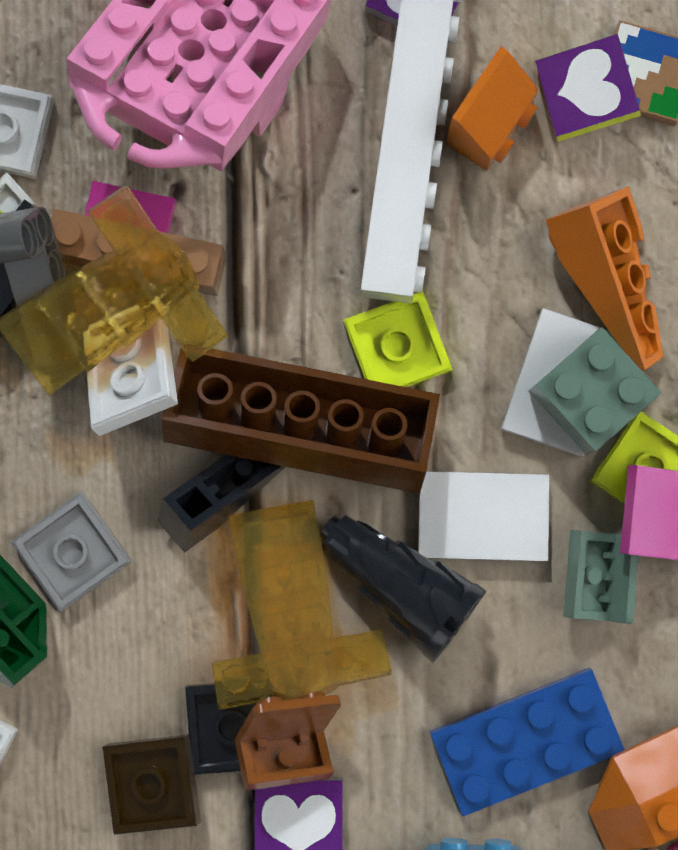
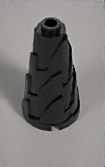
M336 515L333 516L320 533V537L324 539L322 547L328 552V556L360 586L359 590L388 615L390 623L432 663L460 630L459 628L465 620L467 621L486 593V590L478 584H474L441 562L431 561L400 540L395 542L370 525L359 520L355 521L347 515H344L341 519Z

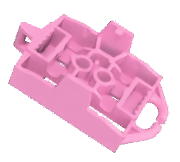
M112 0L66 58L68 87L73 89L85 123L93 136L111 150L117 149L121 142L122 134L116 132L108 125L105 119L106 111L168 146L167 148L157 150L146 148L135 142L128 152L127 159L148 168L168 169L210 165L222 172L249 134L252 132L260 137L281 108L290 76L327 21L331 0ZM131 51H136L132 58L129 60V62L126 64V66L122 69V71L110 85V78L113 76L116 70L120 67V65L123 63V61L126 59V57L129 55ZM253 71L265 74L260 79ZM170 75L173 77L172 83L167 80Z

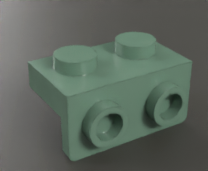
M570 530L563 617L632 624L636 605L635 591L639 556L620 553L622 535Z

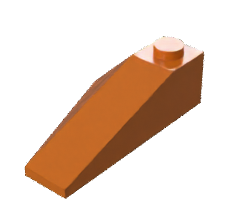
M629 186L574 206L546 219L549 229V240L556 249L560 262L623 351L642 371L663 358L656 307L646 299L645 293L646 280L651 279L649 265H641L637 242L644 240L643 228Z

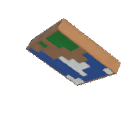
M619 20L614 35L618 34L639 104L640 117L675 126L678 122V37Z

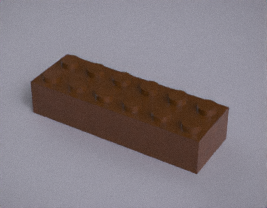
M182 342L174 370L178 404L163 410L161 416L164 442L420 494L427 472L440 394Z

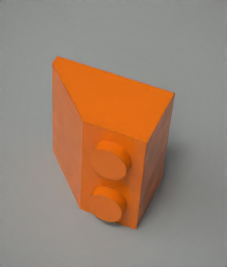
M500 46L453 115L445 143L486 171L494 160L500 164L504 161L515 141L510 139L517 126L525 129L538 110V107L533 102L539 89L510 52Z

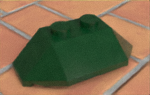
M0 555V682L13 688L47 658L46 603Z

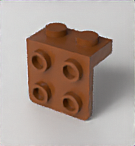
M311 692L303 695L300 699L283 701L281 697L275 696L257 702L235 738L244 790L329 779L334 771L324 730L341 707L339 696H325L324 692Z

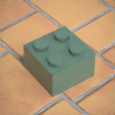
M603 327L593 333L529 390L586 455L596 452L661 394V391Z

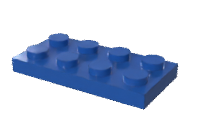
M586 668L429 731L463 817L609 759L613 755L625 750L591 668Z

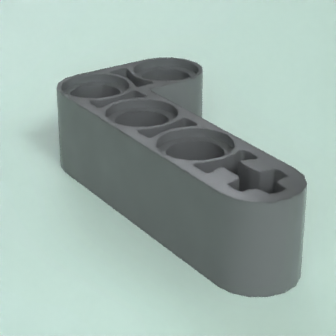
M36 207L1 213L0 264L4 263L36 370L40 375L44 376L85 369L83 332L53 225L47 210L44 207Z

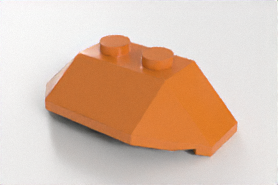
M678 725L611 757L598 786L595 798L588 808L589 816L605 850H635L657 847L678 837Z

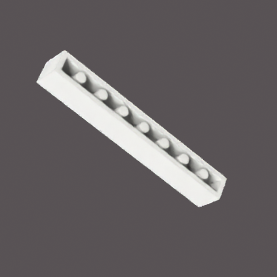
M401 0L361 283V297L412 304L413 293H422L426 267L417 266L419 250L428 251L431 225L423 224L425 208L434 209L437 183L429 182L431 166L439 167L443 143V141L434 140L436 125L445 126L448 99H440L442 83L451 84L454 58L446 57L447 43H456L460 17L451 16L453 2L462 3V0Z

